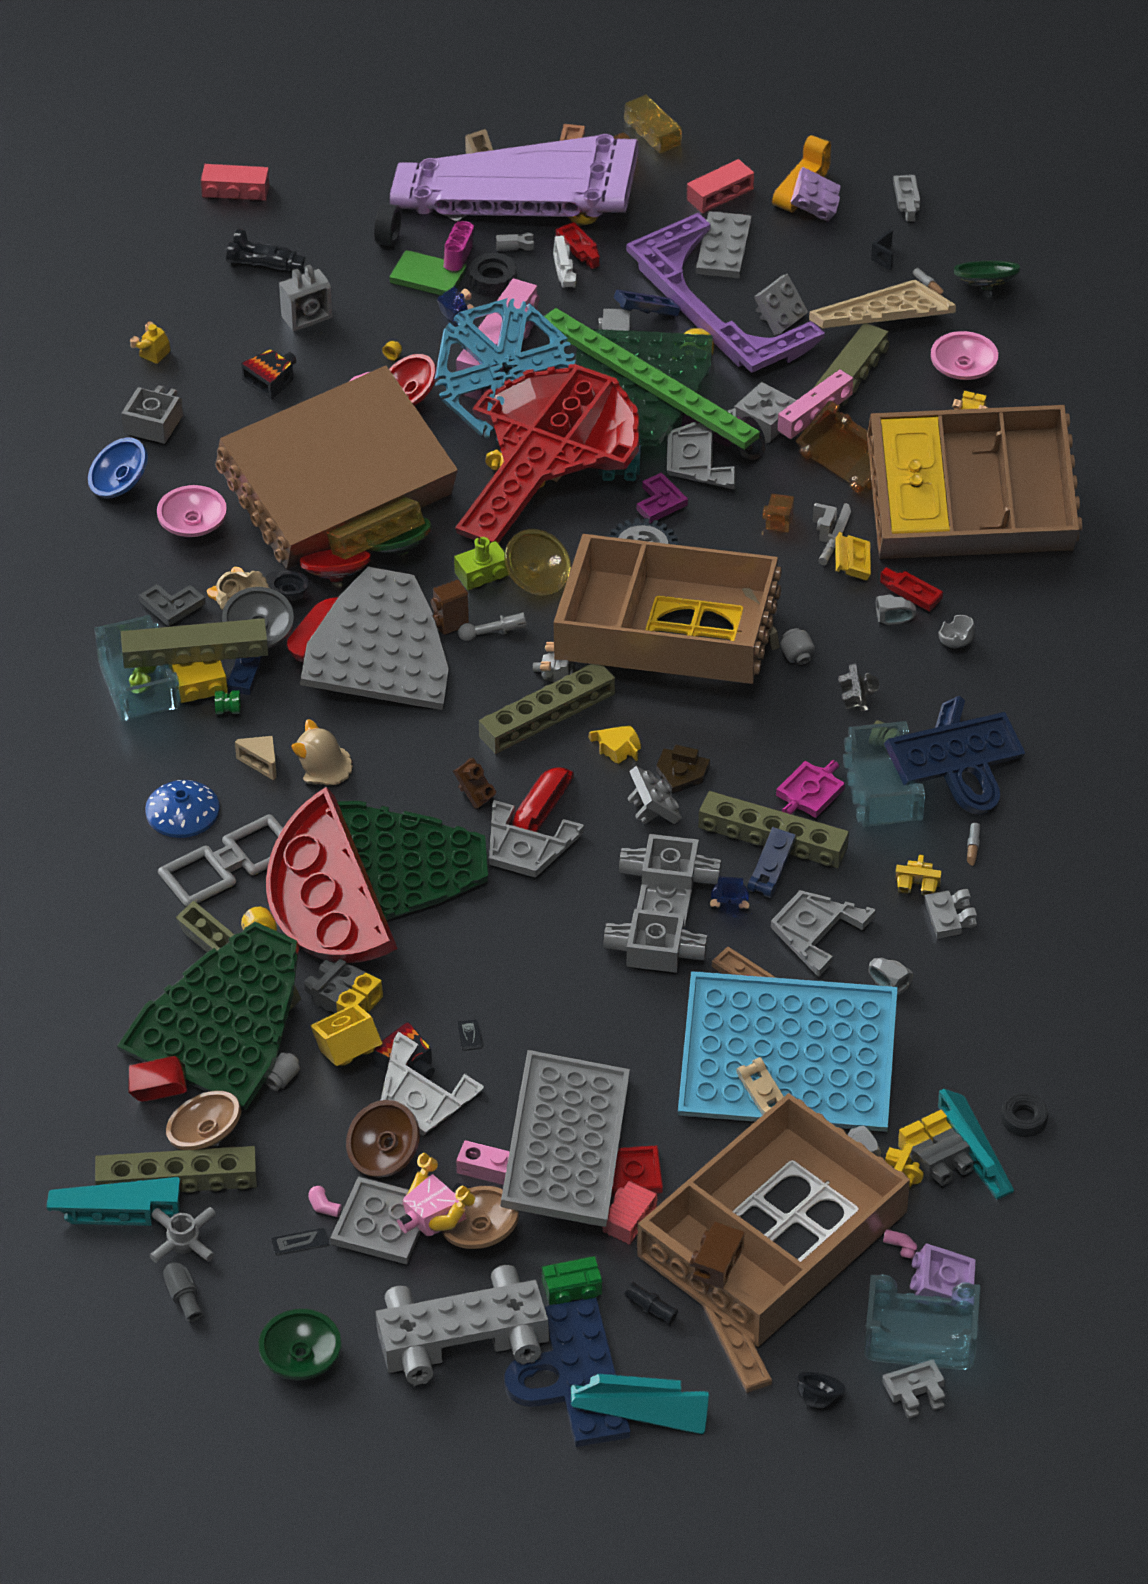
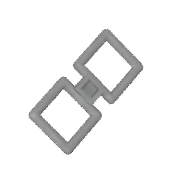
M268 814L225 835L222 838L225 847L213 852L209 846H203L160 867L158 874L185 907L193 901L198 904L234 886L236 878L231 872L241 867H244L251 876L267 870L270 857L253 864L235 841L266 826H269L278 837L283 827L272 815ZM205 857L223 880L189 896L171 873Z

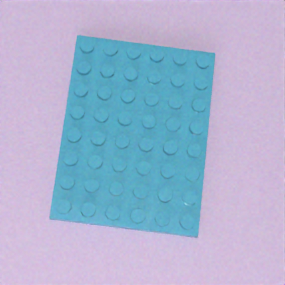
M691 971L678 1115L757 1121L762 1114L740 1080L736 1068L742 1065L748 1066L752 1064V1060L761 1057L766 1069L783 1096L790 1093L795 1098L801 1099L806 1106L816 1113L822 1114L827 1121L836 1127L852 1129L864 1125L870 1131L887 1132L897 987ZM758 1073L750 1076L753 1081L760 1078ZM776 1102L768 1106L772 1108L776 1104Z

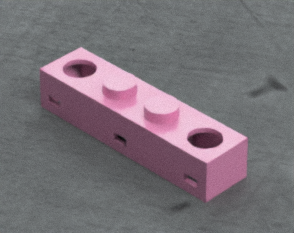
M838 370L778 413V431L792 439L808 426L817 422L826 413L834 410L837 405L852 395L853 377L842 370Z
M465 1140L456 1160L457 1173L504 1185L510 1151ZM466 1156L474 1157L477 1159L471 1160L468 1159Z

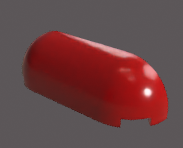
M338 597L323 600L315 605L288 638V650L297 661L304 663L308 641Z
M555 767L545 771L538 778L515 812L512 826L538 832L573 780L574 772L562 767Z

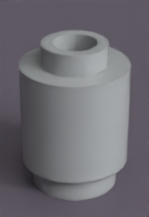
M280 1053L276 1058L274 1069L264 1083L274 1091H278L280 1088L283 1089L300 1071L299 1060L291 1053Z

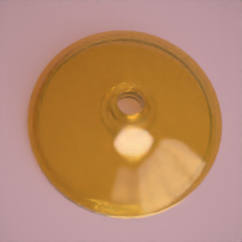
M538 529L523 530L517 533L506 546L504 555L506 569L512 580L525 591L535 595H550L559 591L567 583L571 571L570 557L563 544L550 533Z

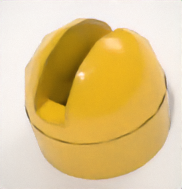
M390 341L382 348V351L387 359L393 361L402 353V346L399 342Z

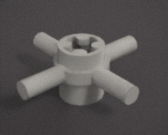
M209 1207L194 1219L187 1213H178L170 1218L159 1208L155 1209L152 1212V1217L167 1229V1241L150 1254L151 1260L157 1263L174 1250L182 1254L195 1251L207 1262L211 1261L214 1253L198 1241V1229L216 1216L215 1211Z

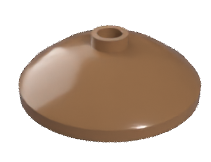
M211 1091L200 1094L186 1101L172 1114L166 1126V1135L170 1143L181 1150H199L211 1147L227 1137L235 1128L241 1115V1106L237 1098L229 1092Z
M493 1186L469 1188L470 1193L475 1196V1202L471 1206L464 1207L466 1209V1219L457 1223L451 1230L441 1231L443 1236L453 1245L468 1249L485 1248L502 1241L516 1227L519 1219V1210L500 1207L503 1192L501 1188Z

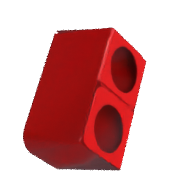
M176 1056L129 1065L128 1093L137 1101H149L182 1094L187 1091L185 1064Z

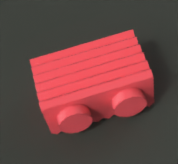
M628 1181L624 1188L620 1187L617 1190L614 1203H612L611 1207L609 1206L606 1227L602 1226V1231L609 1236L612 1235L614 1238L622 1240V1242L631 1244L638 1234V1223L657 1207V1194Z

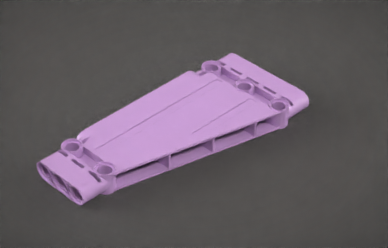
M601 134L599 136L442 158H427L421 161V163H398L390 193V204L399 205L401 209H415L419 214H428L433 210L440 214L567 217L576 216L580 212H585L589 217L600 216L603 212L626 213L638 158V140L614 139L609 134Z

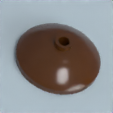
M380 1100L369 1104L356 1115L347 1133L346 1149L351 1163L360 1172L371 1177H387L399 1172L411 1161L417 1150L420 1138L418 1121L414 1113L400 1102ZM393 1140L392 1145L388 1147L389 1143Z

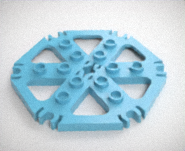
M508 298L461 311L453 318L458 323V327H454L449 323L443 331L435 379H444L438 380L435 384L436 386L444 385L446 391L441 392L439 396L446 397L449 395L450 397L444 398L442 402L480 436L483 435V429L486 428L484 432L485 438H488L490 431H495V428L486 421L476 419L459 403L461 395L490 387L493 394H490L489 397L494 398L495 390L503 386L504 381L508 379L513 381L523 376L522 372L534 369V372L547 370V367L554 366L555 368L562 369L568 368L570 364H575V360L568 361L575 356L574 353L566 354L564 352V348L571 345L570 342H564L562 345L560 343L568 338L530 303L527 305V311H524L526 308L525 301L521 303L519 309L514 307V299L509 301L507 307ZM492 313H498L502 317L498 345L492 342L473 324L474 319ZM526 322H533L548 335L550 343L521 352ZM454 343L461 345L480 365L451 373L447 369L450 346ZM503 364L505 367H513L508 372V375L505 372H497L503 367ZM502 396L497 397L496 399L500 400L501 405H503L505 399ZM488 402V411H490L493 406L490 402Z

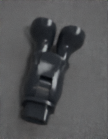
M237 228L233 242H230L227 248L226 262L265 266L275 270L291 271L292 269H298L301 271L305 263V256L297 255L296 251L292 252V250L282 246L267 245L261 242L258 244L252 243L247 240L246 231Z

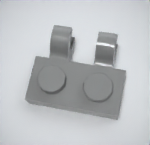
M961 889L952 896L949 890L925 895V904L937 939L962 934V928L977 926L975 908H969L971 896L968 889ZM956 909H965L960 914L956 912Z
M933 1359L883 1375L882 1383L893 1403L902 1401L903 1409L908 1418L919 1415L916 1407H919V1402L915 1396L927 1392L933 1410L944 1407V1403L941 1400L945 1398L941 1387H944V1378Z

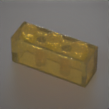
M647 95L625 103V122L631 125L651 147L662 153L681 145V127Z

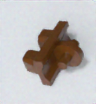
M469 758L463 765L453 771L460 783L458 786L461 792L465 791L474 808H479L496 794L493 785L489 784L485 778L482 766L477 764L474 758Z

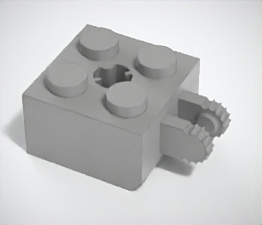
M310 264L305 266V274L301 275L300 271L295 269L292 271L291 279L279 283L281 316L293 332L333 318L329 281L319 269L313 270Z
M761 382L738 402L734 409L737 410L738 417L750 416L754 418L763 431L765 443H769L781 433L778 431V413L797 400Z
M159 385L155 391L138 387L121 413L123 433L165 444L183 416L182 398L177 397V390L171 389L168 394H164V386Z

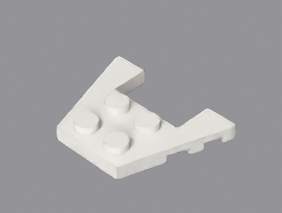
M398 1032L394 1038L381 1100H394L408 1107L418 1121L420 1134L424 1136L477 1096L484 1086L464 1074L452 1094L445 1091L406 1066L407 1061L418 1044Z

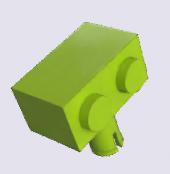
M480 537V545L479 539H475V549L454 556L455 574L467 590L509 575V558L496 541L490 543L486 537Z

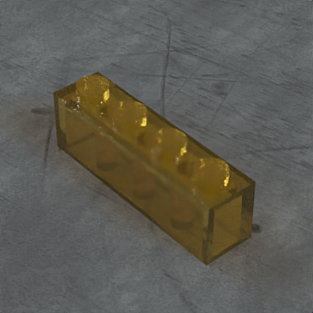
M405 497L329 531L327 536L332 553L346 560L423 525L425 522L419 502Z

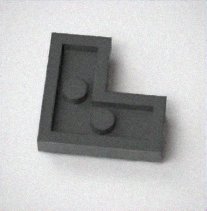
M156 584L139 595V602L168 626L206 604L205 597L191 585L171 596Z

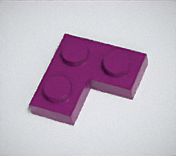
M659 473L643 481V489L651 497L637 503V511L644 518L649 519V523H652L654 520H658L687 506L688 498L666 476Z

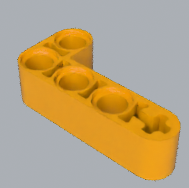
M813 135L808 136L803 148V159L774 192L772 198L773 206L791 213L798 208L791 204V199L799 171L805 167L824 177L830 167L831 142Z

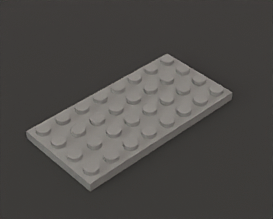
M531 1050L527 1051L500 1207L606 1227L630 1069Z

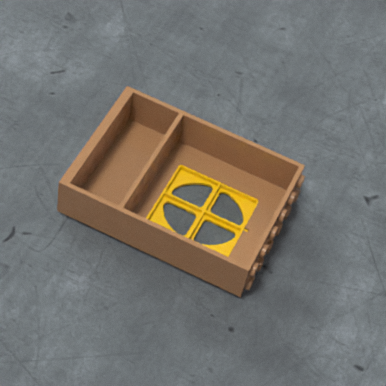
M582 534L554 619V659L753 684L755 674H760L761 660L759 659H764L765 645L763 644H768L769 630L767 629H772V614H776L777 610L776 599H780L781 585H778L777 581L781 579L782 567H778V557ZM750 588L760 604L745 596L742 589ZM676 610H695L690 625L657 621L663 615ZM711 611L723 616L733 625L734 629L700 626L703 613ZM655 631H665V632L681 633V634H686V635L663 633V632H655ZM698 636L722 638V639H729V640L704 638V637H698Z

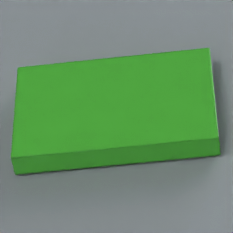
M406 250L389 279L390 283L451 298L467 271V265L464 264L463 268L458 271H450L444 268V259Z

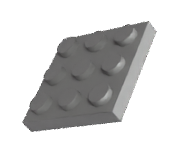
M358 1177L333 1231L331 1244L407 1264L421 1233L417 1227L404 1233L397 1223V1220L405 1215L403 1198L409 1190Z

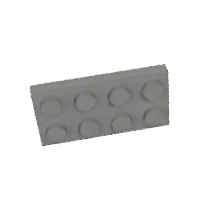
M709 211L707 221L711 224V228L702 240L696 274L740 278L751 226V216Z

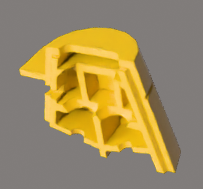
M631 726L589 732L588 738L590 741L599 742L600 755L609 756L617 764L624 761L627 755L632 756L635 761H638V750L641 749V744L637 733Z

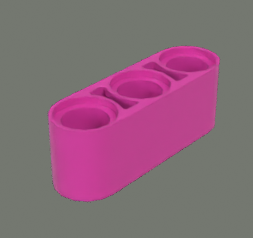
M461 221L454 225L445 244L443 265L445 269L458 271L463 268L473 245L474 226L470 222Z

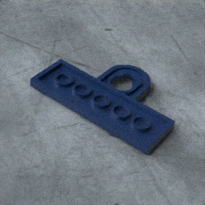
M1005 712L893 737L884 742L904 786L944 777L956 802L964 810L977 815L986 814L991 811L1000 798L999 786L989 766L1019 759L1025 755V751ZM962 772H969L976 776L983 790L982 795L975 794L971 787L965 784L962 779Z
M592 1298L544 1306L548 1318L549 1340L552 1351L541 1353L535 1362L521 1364L514 1360L508 1366L505 1372V1390L508 1396L517 1404L527 1407L565 1402L575 1447L630 1438L627 1418L579 1409L571 1405L570 1388L572 1385L586 1386L590 1384L591 1377L597 1374L616 1375L597 1299ZM543 1370L554 1372L559 1378L554 1385L543 1388H528L524 1384L527 1378L533 1377L536 1373Z

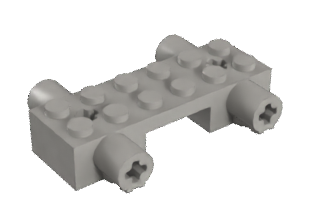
M649 834L647 848L634 850L622 848L619 873L642 876V885L637 909H634L632 923L620 925L606 923L603 948L627 951L626 967L677 973L679 958L705 960L708 936L693 934L685 930L694 882L719 885L721 860L709 859L698 855L699 840Z
M502 1265L491 1273L494 1287L491 1289L414 1303L408 1287L395 1286L390 1288L384 1297L387 1309L376 1311L377 1332L388 1373L404 1370L406 1379L410 1384L414 1386L422 1383L426 1384L433 1377L431 1365L442 1363L441 1348L492 1338L496 1352L512 1349L517 1362L521 1364L535 1362L541 1355L539 1343L549 1341L548 1318L536 1280L520 1283L516 1268L511 1265ZM418 1370L420 1372V1376H416Z

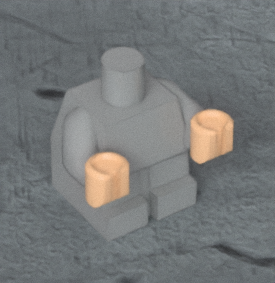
M546 642L545 650L549 653L543 655L542 662L533 663V671L541 672L543 680L556 682L574 673L575 670L574 662L554 659V642Z

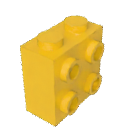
M220 660L169 665L181 703L215 696V691L227 693L226 675Z

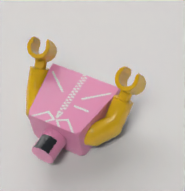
M422 1153L417 1159V1163L422 1169L420 1172H417L412 1186L403 1198L405 1215L399 1218L397 1223L404 1233L417 1227L426 1236H431L440 1231L451 1230L457 1223L465 1220L466 1209L464 1207L473 1205L475 1196L465 1186H460L456 1193H454L435 1175L428 1176L429 1172L437 1169L438 1163L436 1159L429 1157L426 1153Z

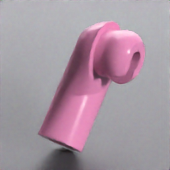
M312 1187L308 1198L314 1211L339 1217L341 1204L329 1202L323 1187Z
M886 1229L883 1242L902 1247L901 1256L912 1259L915 1255V1250L917 1251V1244L906 1234Z

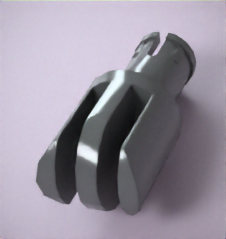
M169 1263L165 1267L163 1275L173 1301L181 1304L188 1322L199 1320L203 1313L195 1298L198 1290L189 1270L179 1263Z

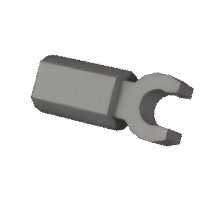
M526 233L522 236H518V234L496 235L497 252L519 251L521 248L533 250V234Z

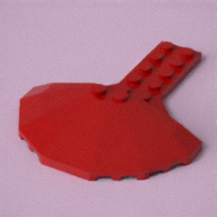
M570 364L568 368L555 369L553 366L547 367L546 371L534 372V369L522 372L523 376L513 381L510 379L504 381V385L495 390L494 398L489 397L490 394H493L492 389L485 391L472 410L476 417L486 421L495 428L504 463L455 527L457 534L473 540L478 538L479 542L480 537H486L490 543L495 541L499 543L544 481L586 468L603 470L626 469L639 452V412L616 378L576 364ZM502 396L505 399L503 405H501L500 400L496 399L497 397ZM488 402L493 405L490 411L487 410Z

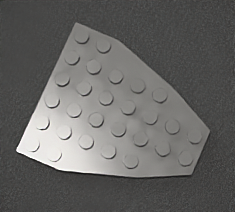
M367 567L338 597L308 641L300 685L442 710L448 665L435 621L432 618L433 613L415 576Z

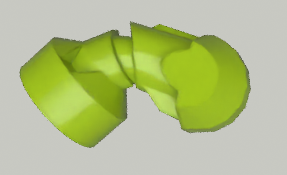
M157 666L135 668L129 678L130 690L140 693L148 689L152 684L151 677L148 674L154 673Z

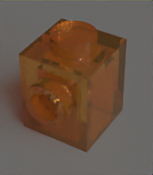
M771 494L769 505H764L762 519H766V529L789 532L794 514V497Z

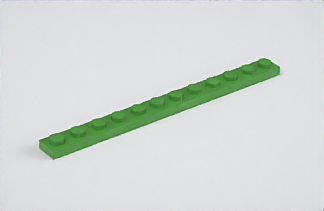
M555 308L544 316L568 338L567 342H570V344L742 449H746L759 439L760 431L561 310Z

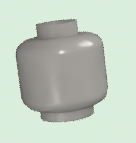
M794 628L783 634L780 647L787 661L798 663L799 665L808 663L815 652V646L808 632Z

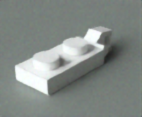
M556 236L553 256L559 282L561 281L562 288L575 287L576 273L572 272L573 263L572 259H569V245L565 244L564 236Z

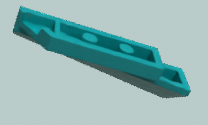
M947 1089L939 1090L938 1108L942 1109L946 1114L947 1122L953 1130L970 1146L969 1155L973 1160L974 1171L996 1200L1013 1193L1014 1189L966 1098L962 1094Z
M172 1177L54 1189L49 1191L47 1210L62 1212L64 1220L71 1224L152 1226V1212L157 1208L169 1217L180 1213V1179Z
M597 1374L591 1377L590 1384L586 1386L572 1385L570 1388L571 1405L575 1408L703 1434L705 1431L709 1393L706 1391L681 1392V1380Z

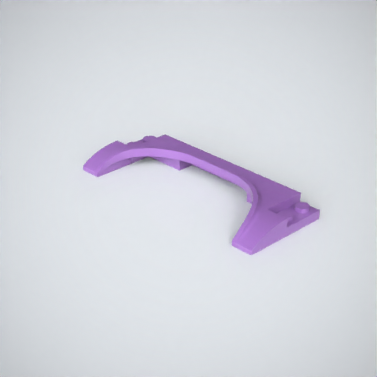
M699 213L626 244V251L639 263V270L667 298H671L698 328L709 332L713 338V343L738 367L744 365L753 373L781 359L789 363L805 354L825 337V333L812 321L774 338L745 334L733 321L724 323L688 288L682 273L689 255L711 228V224Z

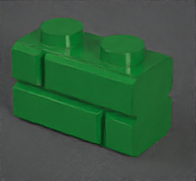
M595 1256L542 1266V1283L549 1305L568 1303L578 1299H592L602 1295V1278Z

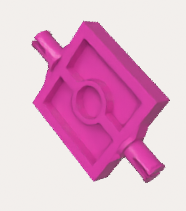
M831 760L825 768L804 761L776 789V796L788 802L782 809V812L792 814L796 809H799L816 818L845 790V783L833 775L839 768V764L837 762L834 763L835 760Z

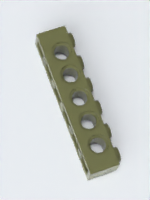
M587 665L490 715H486L479 720V737L497 754L614 695L615 677L603 665Z
M712 791L708 792L699 810L698 828L746 841L754 845L764 847L772 827L796 834L797 838L790 855L826 866L839 868L848 849L849 831Z
M255 1146L95 1156L96 1185L178 1177L180 1179V1192L190 1193L206 1190L219 1191L223 1189L257 1187Z

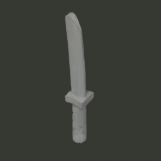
M847 503L843 505L832 534H828L827 545L818 560L821 565L828 563L835 550L836 536L839 532L843 534L851 514L850 506Z

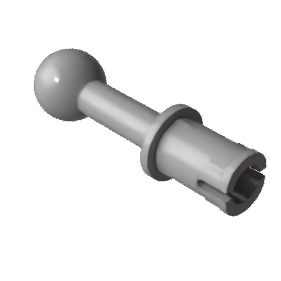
M524 612L507 617L501 615L500 621L478 626L465 623L460 626L458 636L463 641H471L481 634L503 630L504 634H507L506 631L526 628Z

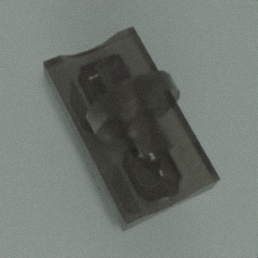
M856 663L849 665L850 673L839 676L843 692L853 689L852 691L842 693L843 702L847 709L859 705L862 712L869 710L866 693L873 695L879 689V679L869 673L862 677L858 674Z

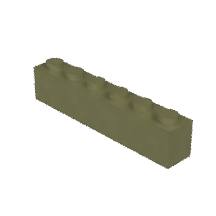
M863 323L814 388L838 370H842L853 377L852 393H855L860 382L867 378L870 369L877 365L880 356L887 352L890 344L887 341L888 331ZM849 397L814 423L826 427L831 420L837 417L840 408L847 404Z
M265 618L120 631L124 669L268 656Z
M195 901L191 902L175 917L183 933L206 952L213 948L216 950L229 943L228 939L235 935ZM294 986L290 1010L302 1000L296 986Z

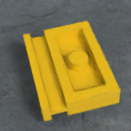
M839 532L835 538L836 571L843 570L847 575L868 580L871 575L870 541L850 535L845 537Z

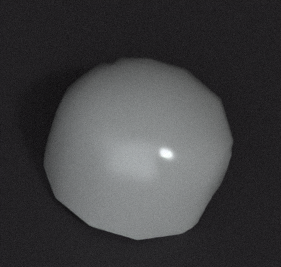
M955 615L952 623L947 624L944 621L941 630L938 632L941 643L952 649L968 646L975 636L973 619L967 615Z

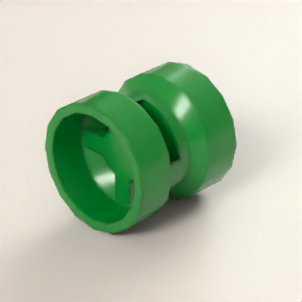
M240 690L232 691L230 694L224 691H215V714L223 715L228 711L233 715L240 714Z

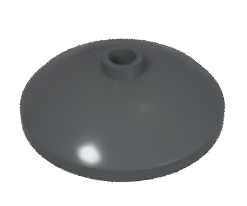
M250 587L237 592L227 601L222 612V622L265 618L267 648L282 642L289 635L294 622V614L290 602L278 591L266 587Z

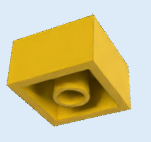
M357 1003L310 1025L321 1053L335 1066L349 1064L353 1061L354 1057L361 1054H369L374 1051L375 1047L382 1044L372 1017Z

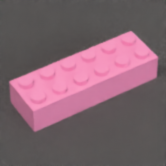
M513 278L497 301L508 298V307L509 301L514 299V307L517 309L525 301L526 308L524 311H527L529 303L537 310L539 303L537 285ZM498 313L489 314L478 328L496 345H498L502 317ZM526 322L523 339L529 336L530 329L535 325L533 322ZM465 349L462 350L456 359V371L480 365ZM503 364V367H502L499 371H497V372H500V371L502 372V370L504 369L505 365ZM490 387L463 395L479 400Z

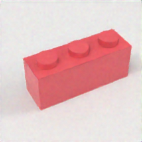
M739 159L687 183V201L701 213L709 211L753 190L754 172Z
M204 164L201 178L202 197L266 200L269 189L268 167Z

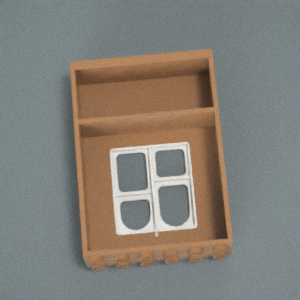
M788 1093L638 1223L637 1256L700 1304L709 1307L721 1320L722 1318L725 1319L733 1329L741 1335L742 1333L752 1340L753 1344L759 1347L875 1242L886 1229L888 1230L907 1213L910 1179L903 1172L897 1171L887 1164L882 1157L876 1156L869 1151L864 1144L852 1139L843 1129L831 1124L822 1114L810 1109L801 1099H797ZM796 1176L805 1179L810 1184V1194L789 1213L781 1212L764 1199V1196L787 1177ZM820 1201H834L843 1208L844 1217L830 1230L824 1229L806 1215V1212ZM751 1207H758L776 1220L777 1224L765 1235L741 1218ZM714 1221L745 1232L744 1249L723 1289L693 1279L695 1267L690 1266L694 1251H699L701 1248V1239L705 1230L709 1231ZM794 1223L801 1224L819 1238L818 1242L799 1259H796L773 1242Z

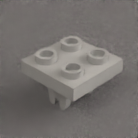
M788 274L782 275L754 296L759 306L755 309L756 312L762 313L760 319L768 322L774 335L782 333L808 313Z
M638 766L629 771L636 789L629 795L628 801L629 803L634 802L635 806L644 803V806L635 815L637 820L641 819L643 824H646L660 815L676 824L682 819L678 811L679 805L670 794L671 787L665 780L657 779L649 770L645 771Z

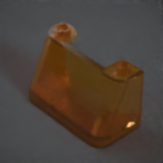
M829 400L796 440L800 448L799 453L808 460L810 458L814 459L848 482L849 486L856 493H867L872 489L867 440L868 431L853 422L849 415L839 413V406Z

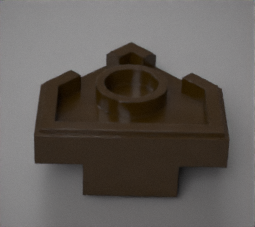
M675 744L673 750L663 749L656 765V771L669 784L673 794L681 791V788L687 785L702 783L709 769L710 759L699 757V750Z

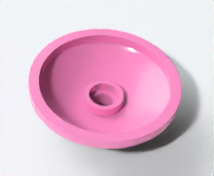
M966 331L952 332L935 341L931 349V361L938 371L950 378L974 380L994 370L998 362V351L994 343L985 336Z
M200 485L176 488L164 495L157 506V517L161 526L170 533L183 537H198L214 531L223 523L227 514L224 498L217 491Z

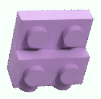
M803 167L799 171L791 204L828 222L836 213L841 186Z
M927 1243L920 1252L915 1253L912 1267L916 1268V1274L913 1276L910 1284V1289L915 1290L914 1298L936 1306H940L945 1301L969 1309L973 1304L975 1259Z

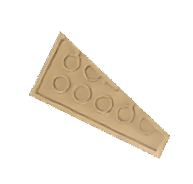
M912 280L810 311L809 320L821 328L955 313L956 304L917 280Z

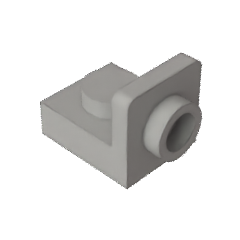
M815 503L813 507V522L817 523V531H820L819 541L827 542L828 534H832L836 526L837 508Z

